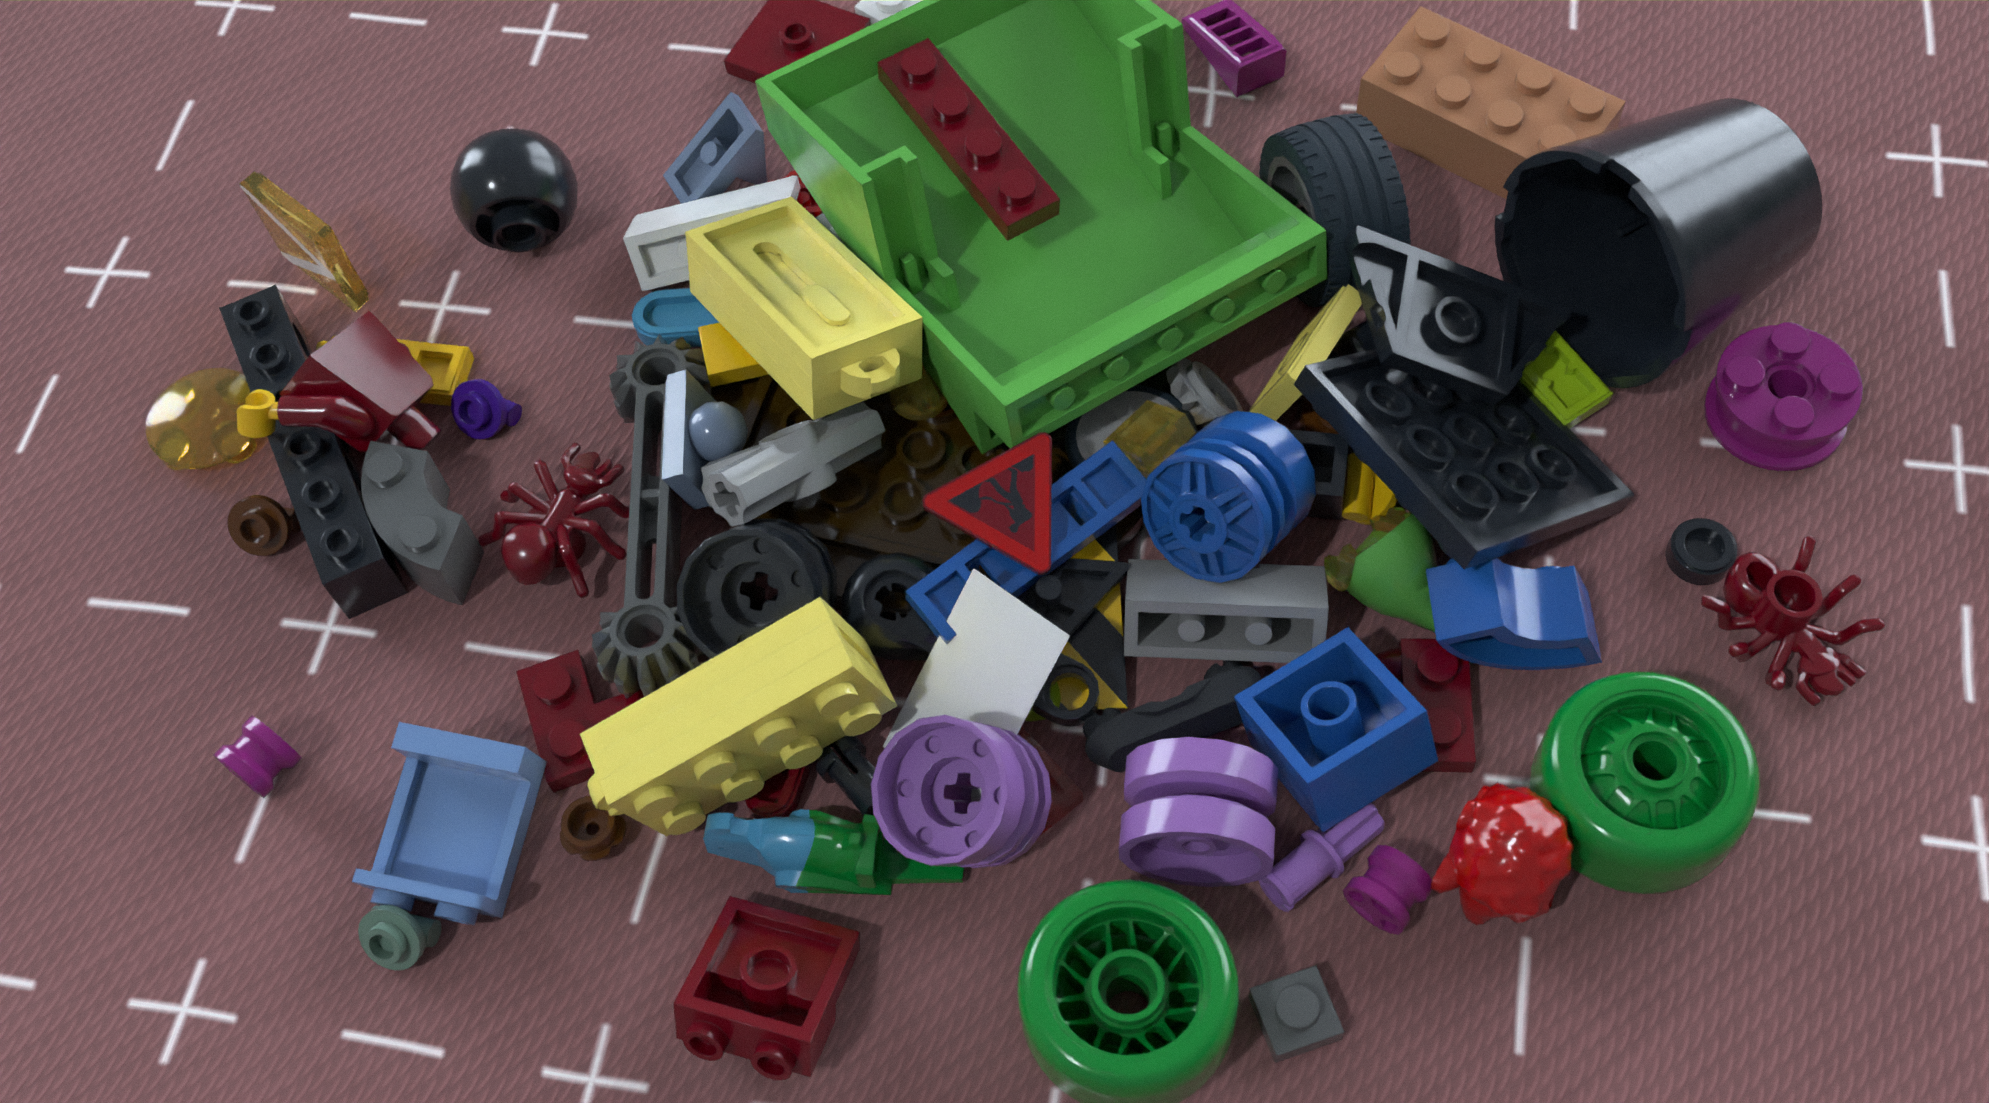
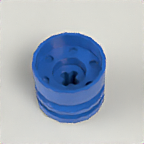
M1235 411L1216 417L1188 443L1183 444L1147 476L1141 495L1143 522L1154 546L1174 567L1195 579L1222 583L1239 579L1257 565L1265 555L1308 516L1316 496L1315 472L1304 446L1284 425L1263 414Z

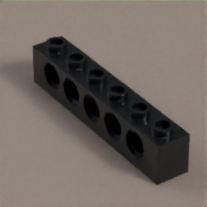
M273 285L219 309L250 392L258 389L269 391L274 395L275 402H278L280 397H282L280 392L312 354L302 325L277 286ZM276 420L275 432L267 436L322 585L349 619L407 594L408 592L395 559L373 527L365 510L361 488L362 476L349 444L334 433L318 427L282 426L279 420Z

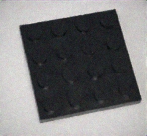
M1376 348L1305 365L1294 383L1295 387L1312 404L1314 411L1321 418L1329 422L1352 447L1356 457L1375 472L1395 494L1399 504L1420 521L1438 541L1443 552L1453 558L1464 570L1620 513L1635 495L1520 380L1506 397L1497 404L1492 405L1380 363Z

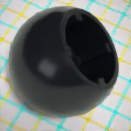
M517 128L500 129L480 135L471 141L459 154L451 173V201L459 221L465 230L476 240L494 249L509 252H526L548 245L568 228L577 207L578 183L569 159L553 141L540 133Z

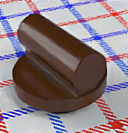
M251 495L237 502L231 508L227 520L230 536L236 545L245 552L256 556H267L276 553L288 542L291 532H299L301 529L294 508H284L274 499L263 495Z

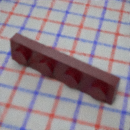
M929 38L877 62L878 79L1007 241L1059 215L1060 198Z

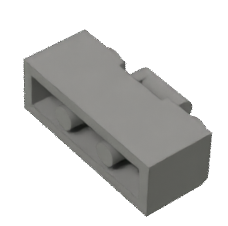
M1128 559L1124 656L1289 663L1326 641L1329 606L1325 566L1259 564V568H1252L1242 578L1216 583L1195 579L1174 567L1168 560Z

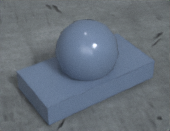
M686 369L667 375L662 480L689 506L696 510L709 506L701 488L703 484L701 468L710 461L742 451L746 443L748 429L743 415L737 408L723 401L716 402Z

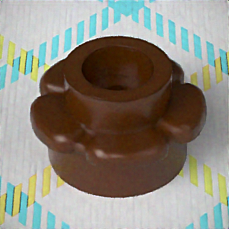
M591 796L581 797L573 801L565 809L561 818L560 841L563 848L571 855L579 854L584 861H598L606 858L613 846H618L622 843L626 834L625 819L619 817V815L610 816L608 810L596 809ZM591 825H598L599 830L596 834L590 835L587 833Z

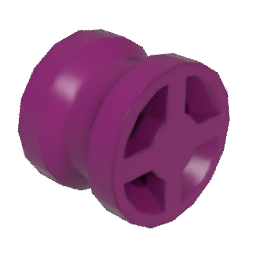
M252 715L242 724V735L233 744L222 745L213 754L230 772L263 798L274 789L273 779L283 769H293L302 759L288 743Z
M1378 845L1367 858V871L1363 876H1354L1343 889V894L1349 905L1369 923L1385 932L1399 935L1410 922L1409 910L1414 903H1423L1432 893V879L1417 862L1406 854L1387 845Z

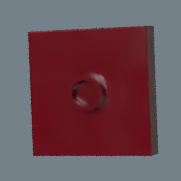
M767 0L724 59L727 74L755 83L757 79L870 26V18L818 0Z

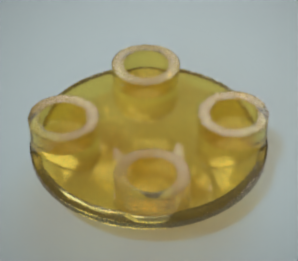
M227 368L203 369L178 379L159 395L147 417L146 437L150 448L166 467L172 470L203 469L216 466L225 461L240 463L253 454L256 448L255 439L243 436L237 429L236 411L240 406L246 405L245 399L251 393L244 374Z

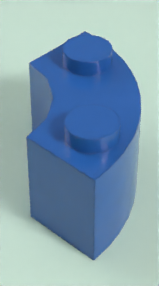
M1452 558L1445 565L1426 569L1436 641L1442 648L1456 657L1483 666L1512 670L1565 669L1602 663L1589 592L1574 565L1524 569L1505 564L1498 558L1464 570Z

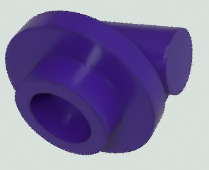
M472 379L461 383L455 389L451 399V411L457 426L462 432L474 439L492 437L499 433L505 424L510 427L515 426L522 414L521 405L503 398L493 384L483 379Z

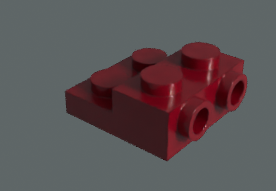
M729 896L673 1003L676 1038L683 1040L684 1046L690 1053L704 1060H719L724 1052L749 1059L753 1068L758 1073L772 1080H786L791 1076L792 1072L811 1077L835 1024L836 1002L860 950V931Z

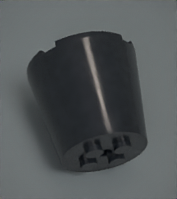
M1724 98L1555 146L1529 157L1512 171L1503 186L1508 191L1504 212L1495 216L1494 230L1496 253L1503 280L1571 306V315L1566 322L1556 329V332L1607 387L1632 388L1649 383L1669 371L1808 253L1820 229L1822 193L1812 159L1800 139L1783 120L1771 111L1753 102L1735 98Z

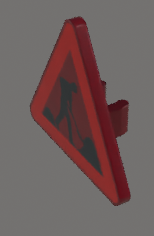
M1040 432L927 493L923 497L924 509L1037 575H1046L1051 570V436L1045 432Z

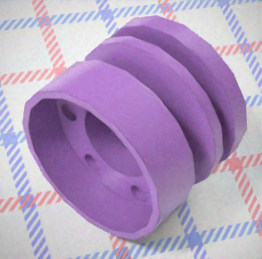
M949 715L921 718L895 733L878 757L871 783L873 814L885 839L906 858L931 866L986 868L1008 864L1028 852L1043 832L1052 803L1049 773L1037 749L1012 731ZM981 788L980 802H971L972 789Z

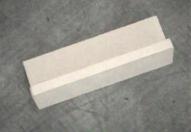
M790 176L636 215L623 239L642 292L689 280L685 231L791 196L797 201L801 188L798 177Z

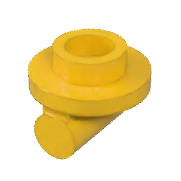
M1350 453L1347 462L1342 517L1362 525L1377 523L1392 511L1397 499L1395 494L1368 465L1361 462L1354 453Z

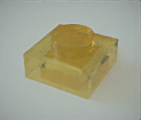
M1147 400L1111 433L1103 443L1106 445L1113 440L1139 471L1150 474L1167 457L1185 444L1196 431L1185 413Z

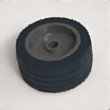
M1358 113L1333 115L1291 126L1266 139L1260 156V179L1326 230L1327 279L1297 295L1299 300L1303 301L1305 305L1307 304L1310 307L1325 306L1342 286L1346 287L1348 284L1358 290L1344 246L1347 235L1356 225L1406 244H1411L1408 206L1397 165L1382 134L1379 133L1377 127L1367 117H1363V115Z

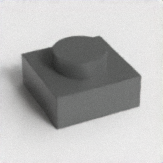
M1316 965L1249 988L1248 998L1274 1063L1342 1040L1344 1035L1343 1027Z

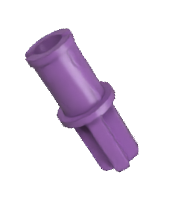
M1370 803L1324 832L1320 829L1317 831L1306 830L1300 837L1301 844L1274 865L1271 873L1259 880L1262 890L1275 906L1284 912H1289L1299 900L1328 876L1331 878L1341 876L1344 872L1343 864L1383 831L1385 826L1384 820L1378 813L1377 808Z

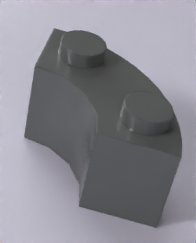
M370 441L365 454L361 477L362 498L370 522L402 570L412 581L438 598L463 605L484 555V550L479 545L477 538L463 515L446 509L450 493L449 486L428 451Z

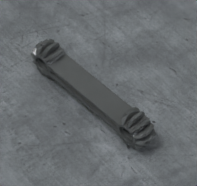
M660 334L652 345L644 346L635 341L633 355H617V371L609 375V387L615 399L614 404L618 415L623 418L625 423L634 422L624 607L618 612H600L599 624L602 630L592 634V648L597 656L598 662L596 665L603 679L608 680L609 684L615 683L618 691L624 694L626 698H629L640 689L644 697L700 666L698 657L704 655L688 638L677 612L682 498L662 480L667 375L687 369L701 386L710 383L704 355L700 349H691V346L687 344L683 336L668 344ZM662 430L660 476H656L658 434ZM656 543L654 593L650 597L652 547ZM658 641L652 646L641 648L649 642Z

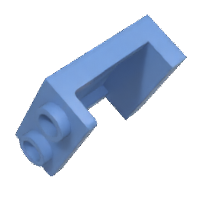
M399 722L391 748L406 756L404 767L372 870L356 868L352 882L373 890L370 902L377 905H394L411 912L415 900L437 905L434 916L467 925H475L478 914L502 919L547 761L524 746Z

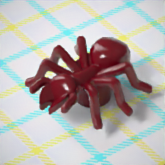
M573 443L560 459L564 467L563 477L567 484L566 489L558 492L546 462L541 459L535 461V471L550 501H543L520 483L511 482L507 490H503L500 494L501 500L517 503L521 499L533 508L528 513L499 511L495 513L493 529L479 536L478 543L480 546L485 547L503 538L501 554L505 566L512 578L521 584H537L544 580L553 571L554 567L566 566L577 595L585 598L588 596L589 590L577 561L582 556L586 547V539L582 531L593 536L606 552L618 560H624L627 553L624 548L609 537L599 523L575 516L596 508L608 507L618 516L629 519L630 507L625 506L609 493H602L585 500L589 494L598 492L600 488L610 486L625 469L621 464H617L612 468L611 459L606 460L596 469L601 462L599 454L590 451L578 454L581 447L578 443ZM578 454V456L575 458L573 464L571 465V461H572L573 458ZM507 524H518L505 534Z
M1807 536L1802 540L1797 559L1791 570L1781 571L1771 558L1759 552L1742 554L1735 560L1727 572L1723 585L1726 602L1705 595L1701 598V605L1717 613L1718 626L1723 630L1755 628L1761 634L1748 644L1746 642H1738L1729 647L1728 653L1735 657L1738 662H1746L1773 641H1781L1765 676L1766 684L1770 685L1773 689L1779 691L1784 688L1786 674L1783 669L1791 651L1798 653L1801 657L1796 665L1799 677L1795 687L1812 706H1817L1821 699L1810 688L1808 680L1816 692L1828 696H1837L1845 688L1838 677L1852 687L1857 682L1855 677L1862 679L1866 674V671L1848 655L1837 653L1834 649L1823 646L1819 640L1841 646L1863 633L1881 631L1885 627V623L1881 618L1864 619L1841 631H1832L1808 623L1810 620L1827 614L1848 593L1860 585L1861 578L1858 574L1850 575L1823 598L1822 591L1817 582L1805 573L1811 562L1816 545L1815 537ZM1731 608L1743 616L1732 617Z

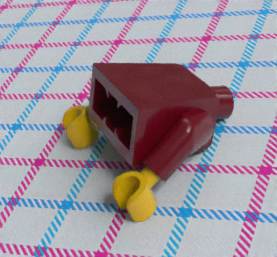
M370 311L366 312L339 334L333 336L329 341L318 342L316 351L306 359L280 392L282 397H280L278 402H275V397L271 392L258 389L251 392L245 399L246 405L240 406L236 411L238 432L246 437L262 438L275 432L276 420H279L282 426L318 427L332 432L362 452H367L370 441L380 442L389 433L407 448L424 450L441 432L438 426L416 408L433 387L432 377L413 358L409 348L405 344L399 343Z

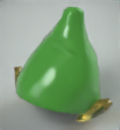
M1392 507L1388 509L1386 515L1374 516L1369 520L1373 532L1356 550L1349 543L1342 547L1339 556L1327 555L1324 557L1327 582L1338 591L1347 590L1362 604L1382 615L1401 619L1435 632L1426 569L1437 567L1436 553L1430 532L1410 511L1406 512L1402 507Z

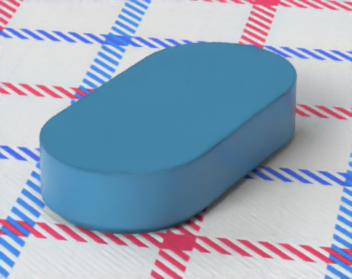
M690 288L651 292L637 302L632 312V321L637 335L646 346L654 344L657 336L660 334L668 344L683 336L691 348L702 347L698 327L719 323L690 292Z

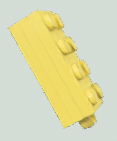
M792 196L685 231L690 292L813 420L833 414L922 378V316Z
M819 597L580 733L595 771L588 780L589 794L596 809L608 810L610 816L625 814L665 836L684 834L699 827L705 821L706 814L725 803L739 802L754 796L764 787V781L786 769H798L811 764L821 756L824 747L840 738L860 735L871 730L881 721V715L897 707V704L865 639Z

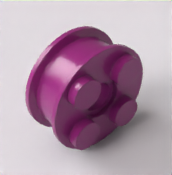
M1792 322L1759 327L1743 333L1734 339L1722 353L1717 365L1716 375L1710 383L1705 396L1704 412L1706 422L1711 433L1723 448L1750 465L1774 471H1795L1809 468L1827 459L1842 442L1847 426L1856 415L1861 404L1863 395L1862 379L1856 364L1847 352L1826 336Z

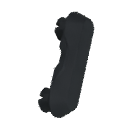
M1222 660L1223 666L1218 665V663L1213 664L1206 671L1204 680L1187 686L1182 694L1166 701H1151L1124 713L1110 707L1102 710L1103 715L1093 713L1086 719L1083 725V733L1087 737L1085 752L1093 763L1114 772H1125L1127 755L1140 745L1159 739L1182 737L1208 738L1243 723L1234 696L1262 678L1258 671L1251 667L1242 666L1240 661Z

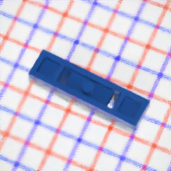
M1113 440L1052 484L1051 570L1049 573L1141 506V495L1147 479ZM975 540L906 590V600L925 621L937 638L940 636L948 644L957 634L947 623V619L973 568L980 572L979 566H981L994 583L1015 598L1036 584L1042 576L1037 575L982 542Z

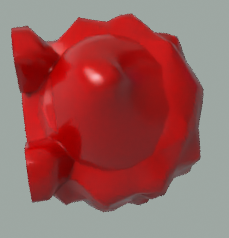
M1498 782L1491 787L1483 786L1476 798L1469 800L1459 815L1456 831L1449 846V853H1447L1431 882V889L1438 893H1445L1458 888L1463 914L1467 921L1475 925H1482L1491 918L1508 917L1516 923H1524L1548 913L1560 881L1571 871V855L1574 843L1567 833V818L1553 808L1549 799L1537 795L1527 787L1509 788Z

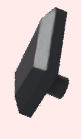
M1069 558L1048 575L1039 578L1036 584L1019 595L1017 599L1071 636L1127 575L1129 566L1126 562Z

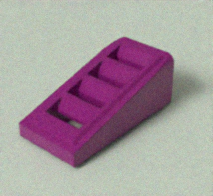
M1223 0L1182 18L1185 31L1235 97H1239L1284 77L1286 49L1275 36L1234 1ZM1225 18V20H1223V21H1221V22H1218V23H1216V24H1214V25H1211V24H1213V23H1215V22H1217V21H1220V20H1222V19ZM1230 29H1233V30H1234V31L1229 32V33H1227V34H1225V35H1223V36H1220V37L1217 36L1218 34L1223 33V32H1225V31H1227V30H1230ZM1240 40L1243 41V42H1241V43H1239V44H1237V45H1234V46H1232V47L1229 46V45L1234 44V43H1236V42H1238V41H1240ZM1251 52V54L1241 57V55Z

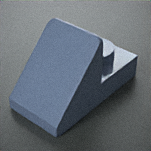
M732 92L728 94L663 174V177L681 204L722 194L736 177L755 185L767 182L764 132L737 94Z

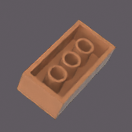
M1420 6L1362 76L1356 113L1367 117L1377 127L1383 139L1506 199L1508 191L1503 186L1509 175L1520 163L1546 149L1617 129L1626 101Z

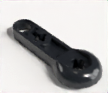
M902 552L879 554L862 563L847 580L841 598L842 618L865 639L874 656L888 660H927L938 639L907 600V605L911 611L903 618L897 612L896 620L892 621L886 619V612L880 603L889 594L892 600H895V593L897 592L906 594V590L935 570V568L920 557ZM1061 653L1030 710L1058 725L1065 727L1079 726L1085 723L1086 719L1097 711L1100 701L1098 681L1093 672L1084 664ZM1073 677L1079 679L1088 688V699L1081 708L1074 711H1065L1053 704L1050 699L1051 689L1057 681L1063 678Z

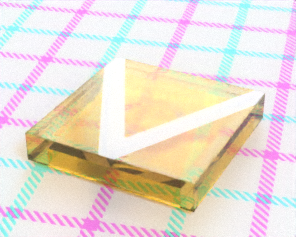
M254 171L239 183L285 258L354 312L369 300L368 291L328 224L261 173L258 174Z

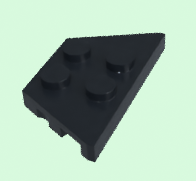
M1356 225L1350 231L1344 242L1380 363L1492 405L1497 404L1510 393L1523 376L1522 372L1536 360L1547 346L1545 344L1546 341L1571 315V306Z

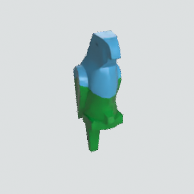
M805 809L793 811L789 817L750 819L733 817V813L708 814L703 840L708 853L760 866L774 876L777 888L785 889L791 893L891 895L892 884L963 883L964 867L931 866L897 853V849L885 839L874 815H864L861 823H853L817 810Z

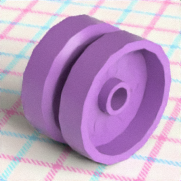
M1196 737L1159 739L1138 746L1126 758L1124 800L1131 808L1121 816L1119 859L1131 870L1147 877L1180 885L1203 887L1236 886L1260 880L1272 872L1274 862L1275 827L1267 817L1275 812L1277 766L1268 756L1248 746L1220 739Z

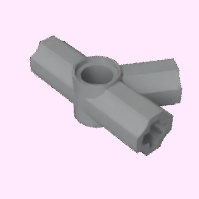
M864 401L813 421L807 420L791 425L759 441V445L708 462L701 468L703 475L701 488L709 506L714 509L715 513L724 517L731 526L745 524L783 502L799 500L832 485L837 480L835 473L882 448L881 438L885 432L884 425L878 412L869 408Z

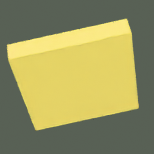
M1349 284L1346 287L1342 286L1298 334L1248 412L1263 414L1276 421L1302 395L1294 385L1296 379L1305 365L1325 361L1362 304L1358 290Z

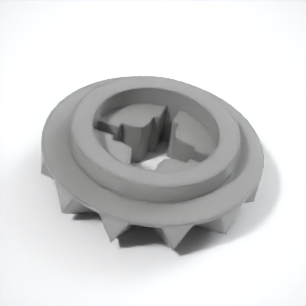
M1183 358L1166 371L1171 393L1183 404L1182 409L1192 414L1196 425L1199 424L1204 428L1216 417L1235 411H1243L1240 403L1228 386L1203 363L1198 361L1192 362Z

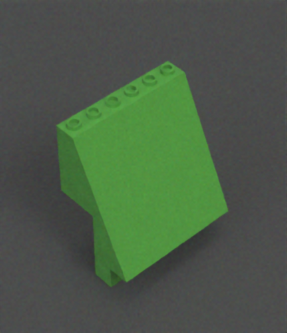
M922 0L755 80L769 132L843 244L922 316V363L982 454L1002 443L1012 448L1040 432L1051 433L1327 279L1326 230L1191 126L1183 24L1150 0ZM929 38L1060 198L1059 215L1007 241L878 79L877 62Z

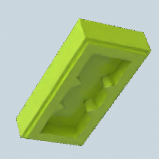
M1555 330L1545 344L1547 346L1540 355L1524 369L1520 381L1564 426L1570 429L1606 406L1613 393Z

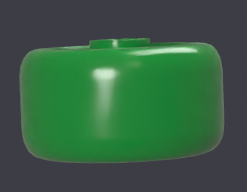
M1639 671L1614 674L1597 679L1577 690L1562 704L1549 722L1535 753L1531 767L1530 790L1539 796L1549 799L1553 808L1567 818V833L1574 843L1571 855V867L1598 884L1618 891L1634 894H1661L1676 891L1698 882L1713 872L1725 860L1751 823L1759 798L1760 775L1756 754L1749 737L1737 718L1724 704L1704 689L1683 679L1667 674ZM1639 772H1642V773L1648 775V776L1651 777L1653 780H1650V779H1648V778H1645V777L1642 776Z
M1113 880L1097 883L1074 892L1055 905L1042 918L1031 934L1022 955L1018 972L1017 999L1022 1029L1034 1059L1046 1076L1061 1091L1080 1103H1180L1194 1094L1209 1080L1228 1051L1236 1023L1239 984L1235 961L1223 933L1211 917L1195 902L1171 888L1156 883L1140 880ZM1131 991L1142 996L1148 1006L1143 1011L1135 1014H1121L1110 1009L1108 1003L1116 994Z

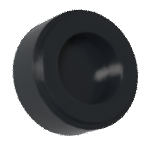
M1694 518L1684 521L1677 526L1667 544L1665 556L1669 568L1677 577L1685 582L1703 586L1715 584L1725 578L1736 560L1738 549L1734 536L1725 526L1714 520Z

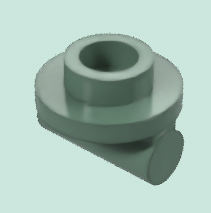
M375 905L361 919L358 935L362 948L375 963L390 970H405L420 959L426 947L436 945L442 926L439 920L411 914L394 905Z

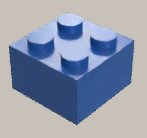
M1349 627L1234 696L1250 745L1254 750L1268 756L1277 766L1278 779L1322 832L1438 761L1427 710Z

